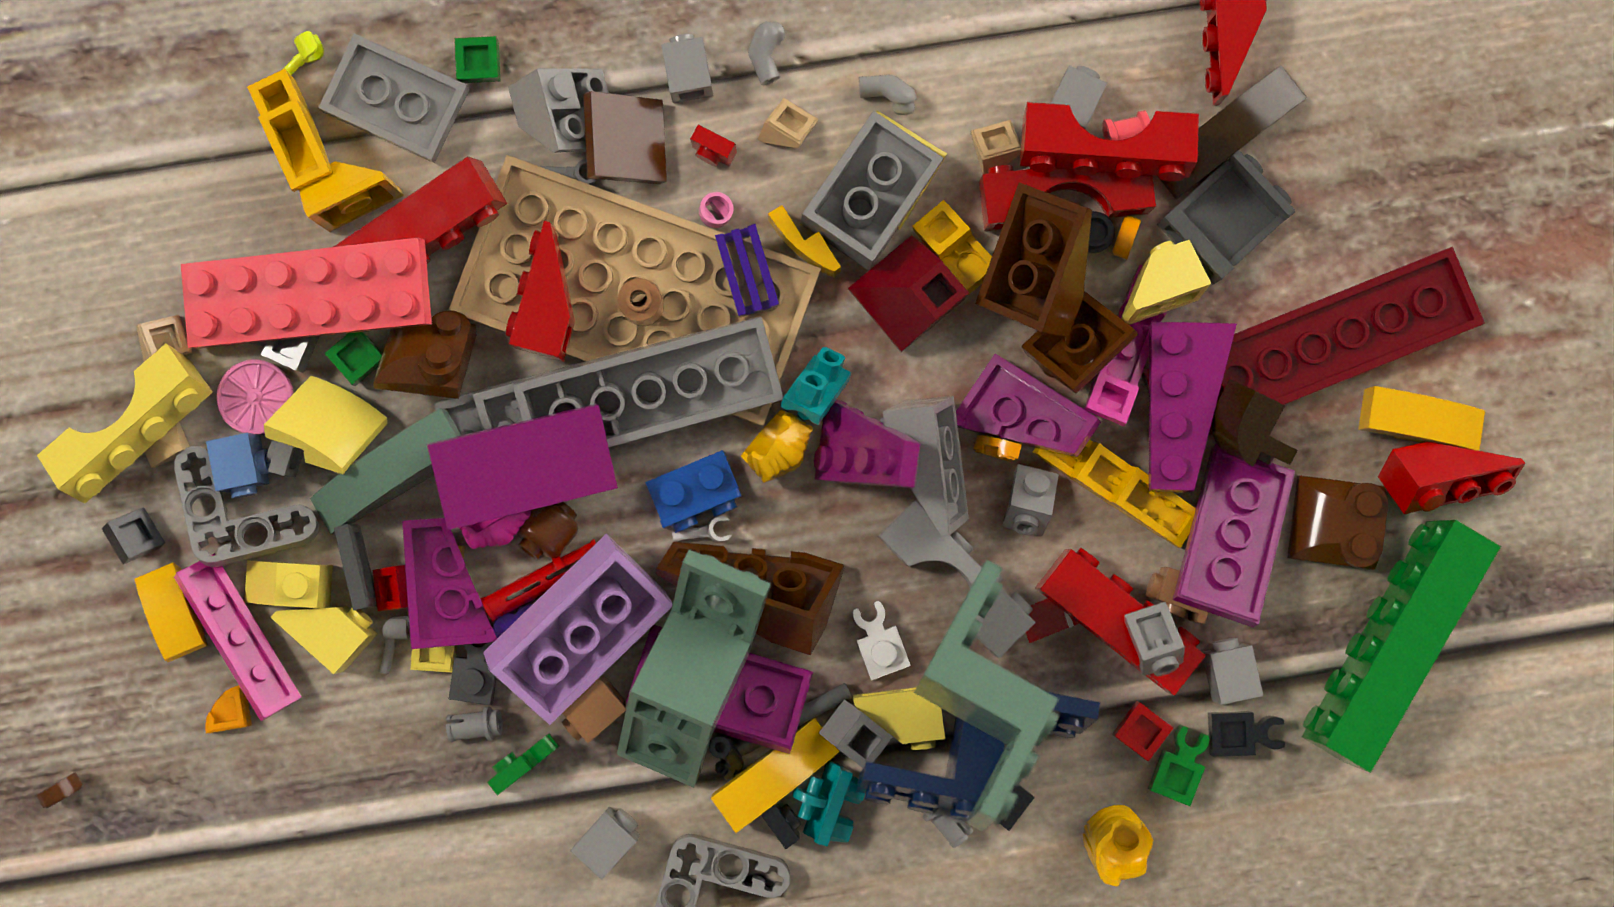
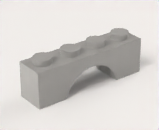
M916 500L878 535L883 543L906 566L931 560L946 563L955 568L964 577L969 589L985 564L984 562L980 566L969 555L973 547L957 531L951 536H941L924 508ZM999 575L996 581L1000 583L1003 578ZM1001 589L986 617L982 618L977 615L976 619L983 624L976 638L995 657L1000 658L1036 623L1028 615L1033 610L1032 607L1017 592L1009 596Z

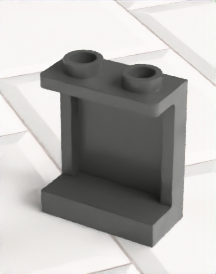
M1239 150L1157 224L1174 244L1190 240L1212 285L1222 280L1234 269L1235 265L1281 223L1295 213V209L1290 205L1292 200L1286 191L1278 185L1272 186L1262 175L1263 169L1258 161L1251 155L1246 154L1244 156Z

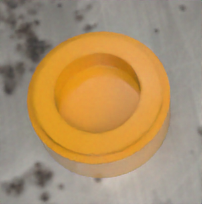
M1128 215L1124 217L1112 251L1115 256L1128 259L1141 223L1140 219Z

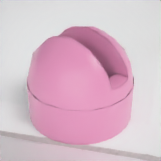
M712 192L707 194L699 206V216L702 223L716 229L725 226L732 217L733 203L723 193ZM709 204L721 220H716L715 217L711 214V212L707 209V206Z

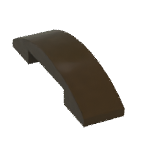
M1279 66L1198 128L1197 164L1189 178L1184 177V179L1179 181L1161 180V182L1175 199L1179 198L1307 97L1284 68Z

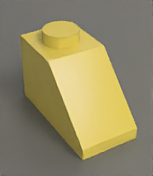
M1190 240L1175 245L1172 241H1167L1157 245L1149 252L1150 256L1139 271L1121 317L1123 321L1130 325L1200 299L1211 285V282Z
M247 560L244 602L303 608L330 607L333 565Z
M348 606L280 610L270 617L332 674L344 672L378 635L370 627L373 621L362 610L353 611V607L350 609Z
M917 687L853 695L854 706L858 710L863 712L900 743L910 744L911 750L935 748L936 740L945 739L942 709L915 694L914 691Z

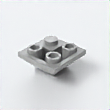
M537 68L508 86L518 127L553 153L586 152L583 94L590 91L608 93L602 69Z

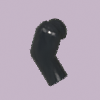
M728 736L714 738L709 745L710 753L716 758H721L715 764V771L723 775L724 779L732 780L738 771H742L744 760L731 738Z

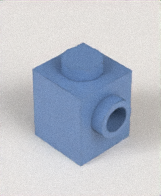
M243 433L206 441L215 491L231 492L232 499L258 494L256 487L270 484L268 474L272 472H269L268 469L271 462L267 461L268 450L263 449L260 435Z

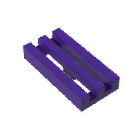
M756 224L749 225L744 229L732 230L727 234L715 235L739 318L778 307V298ZM748 237L751 238L769 299L763 302L760 301L743 239ZM727 243H735L752 305L744 306Z

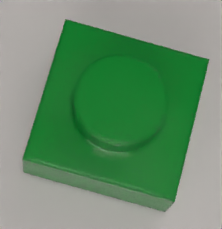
M496 36L454 38L457 81L462 83L501 82L499 40Z
M364 332L347 333L324 354L351 385L357 386L379 367L383 353Z

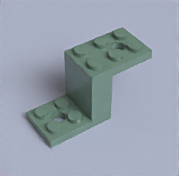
M692 550L688 551L682 562L672 610L630 690L617 751L618 756L693 788L695 787L702 771L712 733L750 654L771 583L760 579L753 573L742 572L725 565L712 556L701 555Z
M986 560L914 691L915 694L1007 744L966 822L980 831H984L992 823L998 825L1002 819H1006L1018 796L1011 792L1014 784L1018 786L1023 778L1026 779L1038 758V754L1032 752L1035 745L1038 747L1043 739L1048 738L1059 717L1058 714L1052 712L1058 698L968 649L983 624L976 619L977 615L982 618L986 617L1003 587V584L996 581L1003 568L989 560Z

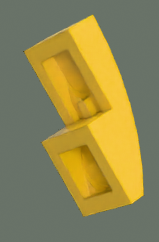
M943 200L912 225V229L925 246L945 263L969 294H971L983 283L992 256L974 238L970 227Z
M783 205L768 213V220L772 227L800 258L808 264L821 268V272L834 278L840 274L841 266L820 232L804 240Z
M174 562L134 579L149 627L164 660L167 662L207 646L202 623L174 579L175 574L181 571V567Z

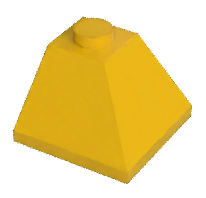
M336 161L329 163L332 174L299 190L303 209L307 217L329 232L404 196L401 188L382 171Z

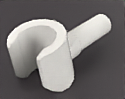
M719 516L713 518L708 525L686 529L677 533L673 531V541L708 537L715 542L726 541L732 535L718 537L713 531V526L717 521H729V518Z

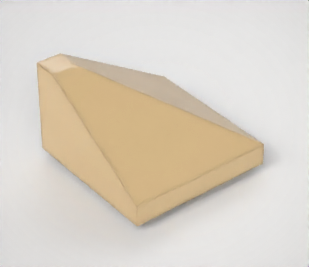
M783 98L765 121L758 140L767 144L799 148L819 119Z
M1011 120L971 130L982 174H987L988 169L991 167L1007 165L1021 155V144Z
M179 315L137 324L136 327L144 362L165 343L185 357L193 354L192 349L188 348L187 336Z
M180 422L145 451L151 468H156L176 459L180 452L190 447Z

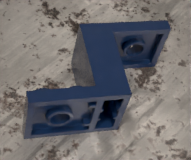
M1047 692L1058 698L1052 712L1058 714L1059 717L1051 731L1052 735L1075 738L1076 733H1083L1098 720L1100 702ZM955 717L945 778L866 762L859 774L856 792L866 793L865 800L873 803L889 805L891 799L908 802L907 808L913 811L933 813V808L949 810L950 817L953 819L967 821L1004 751L1005 743Z

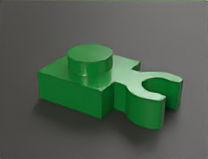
M1180 724L1174 733V742L1177 747L1175 753L1162 750L1148 789L1191 806L1205 770V766L1194 761L1197 755L1202 754L1207 749L1209 736L1200 733L1197 743L1188 746L1185 742L1188 727Z
M549 733L518 758L513 752L509 753L492 767L496 775L487 783L498 796L560 746Z

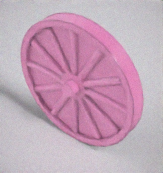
M253 359L234 365L224 374L218 385L216 400L222 418L230 427L242 433L262 435L265 434L264 424L294 394L290 379L282 369L270 362Z

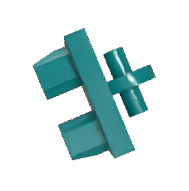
M822 347L817 356H813L787 391L780 407L786 410L799 411L800 418L804 420L810 419L811 422L819 425L850 380L852 372L842 368L845 356L827 347Z
M828 761L822 778L811 776L807 790L796 787L792 793V797L802 802L798 817L807 820L803 833L813 838L816 844L828 847L830 841L849 842L854 828L853 820L839 815L843 801L859 805L865 796V793L856 792L858 778L853 776L851 771L838 763Z

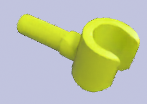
M310 31L299 34L294 39L299 53L283 69H286L292 75L305 63H312L321 59L324 55V47L316 34L313 35Z

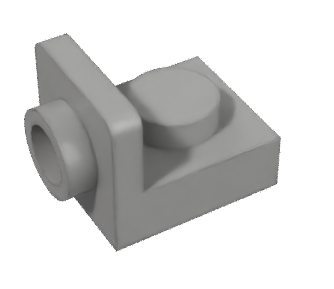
M1166 602L1124 615V622L1140 659V670L1143 676L1152 673L1156 676L1166 675L1175 671L1179 664L1183 663L1185 647Z

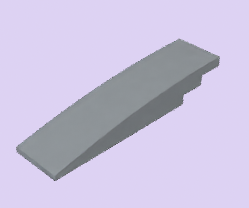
M757 317L461 394L459 399L446 398L436 401L434 407L435 410L439 408L447 410L462 436L598 404L608 447L780 401L783 399V394L762 317Z

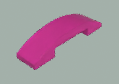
M1139 265L1117 314L1119 318L1123 315L1143 265ZM1167 312L1130 324L1137 331L1138 335L1094 377L1085 406L1086 411L1121 426L1126 425L1140 388L1138 383L1149 356V325L1151 322H1161Z

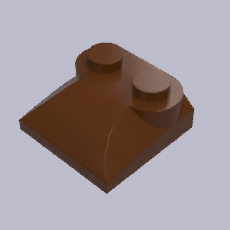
M1084 291L1083 300L1069 337L1036 331L1021 348L1029 358L1039 365L1045 375L1057 379L1077 394L1129 345L1138 333L1129 324Z
M448 310L435 314L431 318L432 325L390 329L373 382L374 389L459 399L477 336L476 325L470 324L469 319L464 314Z
M1297 476L1287 558L1375 570L1383 551L1388 499L1385 487L1372 483Z

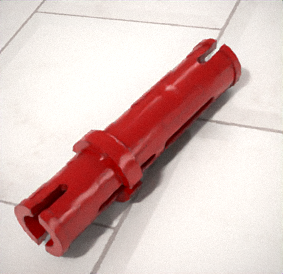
M593 539L590 543L562 557L551 558L552 562L518 578L486 597L480 598L492 622L506 613L542 596L568 570L551 579H547V576L579 560L596 544V541ZM540 581V585L508 600V596Z

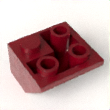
M912 235L848 287L849 292L900 352H903L963 302L969 294L945 263Z

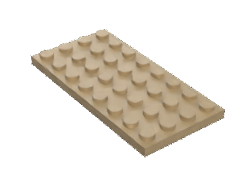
M506 155L496 185L508 204L497 210L499 216L494 221L479 227L448 310L460 312L471 321L506 333L509 316L512 311L518 313L522 296L517 295L520 277L523 271H530L534 257L529 254L533 233L535 230L541 231L543 222L548 221L556 229L575 318V325L566 355L585 362L689 334L762 317L780 383L821 268L763 248L779 306L739 318L715 235L722 232ZM743 240L760 301L769 300L753 245ZM727 243L744 306L752 305L735 243ZM643 278L651 281L656 285L663 297L664 309L662 315L651 325L638 326L631 323L619 308V291L626 282L632 279ZM640 294L636 296L632 301V305L636 307L645 305L647 295ZM772 403L730 415L764 427Z

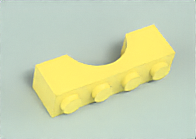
M167 343L134 370L135 389L132 400L126 411L116 422L103 430L93 433H82L69 427L37 455L58 490L85 504L213 393L193 363Z

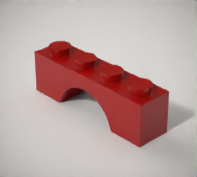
M1027 102L1022 121L1020 166L1030 167L1031 170L1042 173L1052 172L1055 169L1073 170L1075 174L1085 176L1094 175L1098 172H1112L1121 178L1156 175L1164 181H1179L1184 179V177L1189 178L1197 164L1199 114L1156 111L1146 128L1135 136L1123 140H1106L1086 131L1076 120L1070 105Z
M1000 165L989 168L988 173L983 174L979 181L984 231L1001 230L1003 228L1018 183H1023L1049 194L1060 190H1074L1084 193L1094 199L1109 218L1149 214L1156 207L1153 175L1121 178L1112 172H1098L1094 175L1085 176L1075 174L1073 170L1055 169L1052 172L1042 173L1031 169L1014 171L1012 165Z

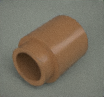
M643 278L632 279L626 282L619 291V308L631 323L638 326H648L656 322L662 315L664 309L663 297L656 285L651 281ZM646 294L647 302L641 307L632 305V301L636 296Z

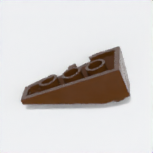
M672 543L657 565L656 575L677 587L682 562L689 550L701 555L712 556L719 562L742 572L755 574L760 579L771 583L756 634L771 643L811 656L827 626L844 572V564L806 552L791 551L790 557L765 555L766 549L752 548L751 554L728 552L724 546Z

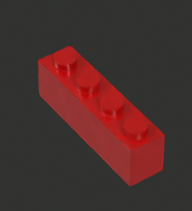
M467 156L333 247L422 238L425 239L426 260L428 264L431 261L429 258L431 254L440 248L447 250L456 246L464 240L465 236L463 233L473 226L482 227L491 223L499 216L497 210L508 203L481 160Z
M1079 548L1077 552L1072 549H1065L1035 589L1141 672L1140 659L1124 622V615L1154 606V604L1148 600L1143 605L1130 595L1133 588L1115 574L1110 578L1106 577L1096 569L1100 562L1084 549ZM1181 626L1177 630L1185 647L1183 663L1179 664L1175 671L1166 675L1156 676L1154 673L1145 675L1165 692L1174 696L1206 656L1197 648L1200 641Z

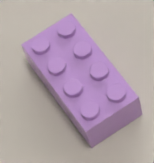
M605 534L500 635L483 654L489 671L551 725L670 610L673 603L664 589L608 534Z

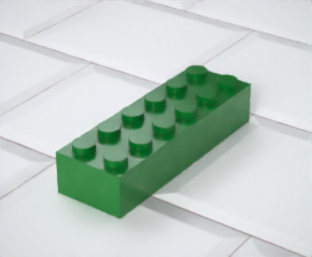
M1458 520L1426 521L1425 524H1420L1414 530L1408 542L1411 549L1404 561L1399 560L1391 569L1387 581L1390 582L1389 587L1383 597H1377L1369 607L1366 615L1369 619L1362 633H1356L1348 643L1345 654L1348 655L1340 670L1336 669L1329 676L1324 687L1327 694L1320 706H1314L1304 720L1303 727L1306 730L1302 738L1346 764L1369 773L1372 772L1501 548L1500 545Z

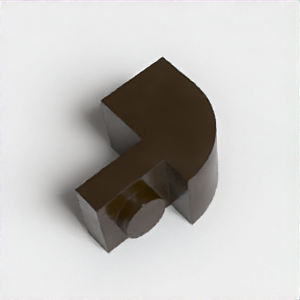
M1229 379L1217 402L1212 419V431L1217 445L1226 453L1254 467L1257 459L1271 465L1274 458L1291 465L1298 451L1270 436L1285 405Z

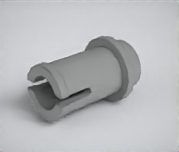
M490 706L484 707L482 712L459 715L451 714L447 715L446 718L447 723L451 722V724H446L447 737L450 742L486 737L488 741L494 740L495 735H501L503 731L500 710H492Z
M933 808V813H924L922 816L925 821L931 820L949 841L952 848L961 845L968 839L967 835H971L973 829L965 821L951 818L949 810Z

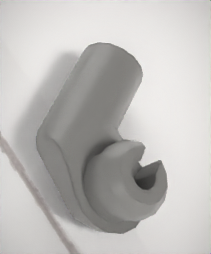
M766 21L756 28L748 49V55L761 85L771 84L780 78L771 56L775 46L785 39V30L778 22L770 23Z
M877 75L859 77L860 98L885 96L893 102V111L897 115H909L914 111V101L917 98L916 93L912 87L897 76Z

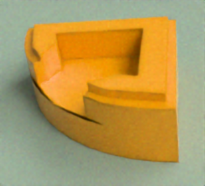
M977 435L973 450L980 454L1012 462L1018 459L1022 444Z
M239 685L226 690L216 700L206 717V734L252 725L249 702Z

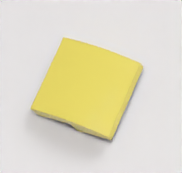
M310 376L264 424L265 436L268 439L303 449L305 463L344 474L388 423L385 415L363 399L335 384Z

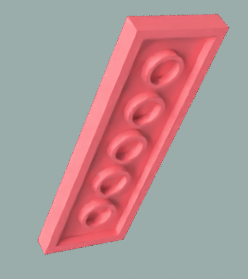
M422 238L181 264L188 348H206L432 325L425 239Z

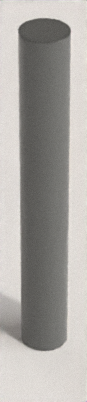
M846 683L804 704L798 727L840 705L844 699L847 701L853 698ZM740 739L734 741L741 756L761 747V745Z

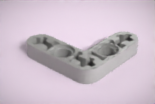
M191 446L185 448L184 451L176 456L174 470L191 548L196 558L204 565L219 567L304 546L316 538L319 531V523L313 511L303 505H291L229 520L223 492L215 491L208 451L198 446ZM194 458H198L201 464H206V466L200 468L201 480L205 486H196L195 478L191 472L185 470L191 467V460ZM202 496L212 497L216 501L214 512L206 517L196 516L192 511L194 502ZM296 516H301L304 522L310 521V524L303 526L304 533L296 535L293 529L280 531L283 540L277 541L275 529L271 524L272 521L278 520L280 528L293 525V518ZM254 525L265 527L268 531V537L263 544L252 547L245 543L244 534L249 527ZM231 531H235L236 542L241 548L239 551L234 552V547L231 543L221 545L217 548L218 554L215 556H211L207 550H202V547H206L209 544L208 538L215 537L221 543L231 541L232 539L228 534Z
M685 834L675 841L670 851L655 907H675L668 902L666 897L668 888L675 884L686 886L691 895L690 901L682 907H695L702 880L767 898H775L781 896L787 890L790 884V870L784 860L776 856L697 834ZM688 843L696 845V853L702 855L701 860L694 859L692 861L688 874L697 875L696 881L685 875H671L672 869L678 872L681 871L684 856L678 854V849H686ZM727 854L738 856L743 864L742 871L734 877L723 875L718 867L720 858ZM749 859L758 861L755 865V870L761 872H768L770 866L777 867L778 876L783 877V881H776L772 888L766 887L765 878L753 874L752 883L744 882L749 873Z

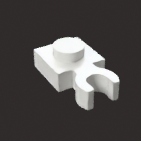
M879 601L873 602L877 615L872 621L863 620L858 608L853 610L854 621L860 628L865 629L867 636L856 641L871 680L911 666L897 627L892 626L887 629L883 627L885 609Z

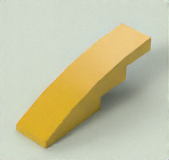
M1089 440L1078 457L1035 447L1032 453L1175 547L1181 548L1189 536L1196 508L1174 492L1149 491V475L1138 467L1131 466L1100 443Z

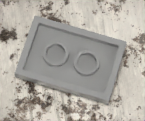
M353 34L318 109L325 114L435 163L470 88L460 81L357 34Z

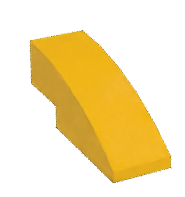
M282 69L247 86L260 114L258 119L291 190L296 192L332 174L313 118L296 80L286 69Z
M1372 386L1364 389L1358 430L1391 435L1397 439L1421 443L1433 442L1479 451L1485 410L1431 396Z
M816 718L808 721L797 730L790 754L770 749L748 765L743 772L712 794L711 800L735 833L739 832L780 801L840 752L838 748L819 734L822 726Z

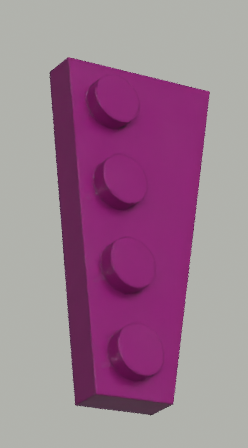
M1150 323L1149 491L1189 493L1194 491L1237 323Z
M836 399L823 418L820 443L814 455V467L816 469L814 480L914 488L920 443L893 428L883 426V422L867 417L859 409L848 407L846 402Z

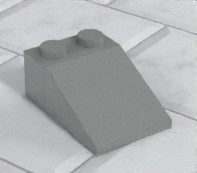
M873 111L802 213L800 224L814 234L820 232L827 243L869 271L944 158Z
M954 396L903 401L884 410V418H881L880 421L883 422V426L893 428L920 443L915 486L911 490L940 535H951L969 520Z

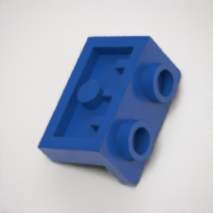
M723 450L645 482L661 519L662 528L667 529L672 526L675 533L699 524L696 516L711 510L713 516L716 517L737 508L735 500L743 497Z

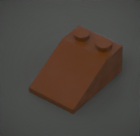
M1018 183L975 304L1040 332L1069 337L1084 296L1092 209L1023 183Z

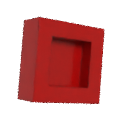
M699 124L690 138L692 147L697 150L695 156L715 167L718 166L719 162L729 167L737 153L734 142Z
M405 565L372 570L377 611L407 608Z
M1136 701L1112 735L1149 762L1173 730V727L1142 703Z

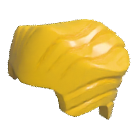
M780 410L741 454V457L749 464L753 471L755 470L758 477H761L763 483L784 476L801 466L813 427L807 425L806 422L794 414Z
M1112 805L1096 812L1087 821V824L1084 825L1083 843L1088 857L1103 883L1118 887L1121 880L1144 875L1147 870V859L1154 841L1145 824L1136 813L1125 805Z

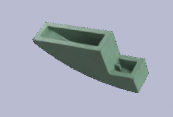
M439 408L390 438L352 464L344 474L337 475L310 498L330 535L335 534L334 527L354 523L434 476L427 444L461 436L447 410Z

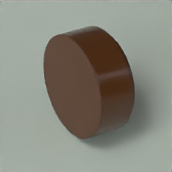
M76 772L35 796L42 807L47 809L81 789L83 783Z

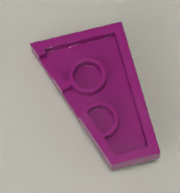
M996 353L956 410L958 428L1074 457L1079 456L1101 423L1097 417Z
M445 518L402 521L411 649L494 642L497 637L484 611L483 604L473 585L451 530H447Z

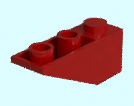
M1199 0L1201 11L1207 12V27L1203 29L1202 45L1204 52H1209L1210 68H1207L1205 73V87L1207 93H1212L1213 106L1220 105L1229 95L1266 13V0Z
M544 221L541 231L535 230L530 242L529 254L534 257L530 271H523L520 277L517 295L522 296L518 313L512 311L509 316L506 336L510 337L509 345L515 349L564 362L575 325V318L556 229L550 222Z
M1423 442L1392 449L1378 478L1403 514L1422 510L1429 512L1443 505L1457 502L1464 504L1478 497L1491 494L1495 496L1505 494L1515 486L1516 478L1526 463L1521 458L1433 442Z

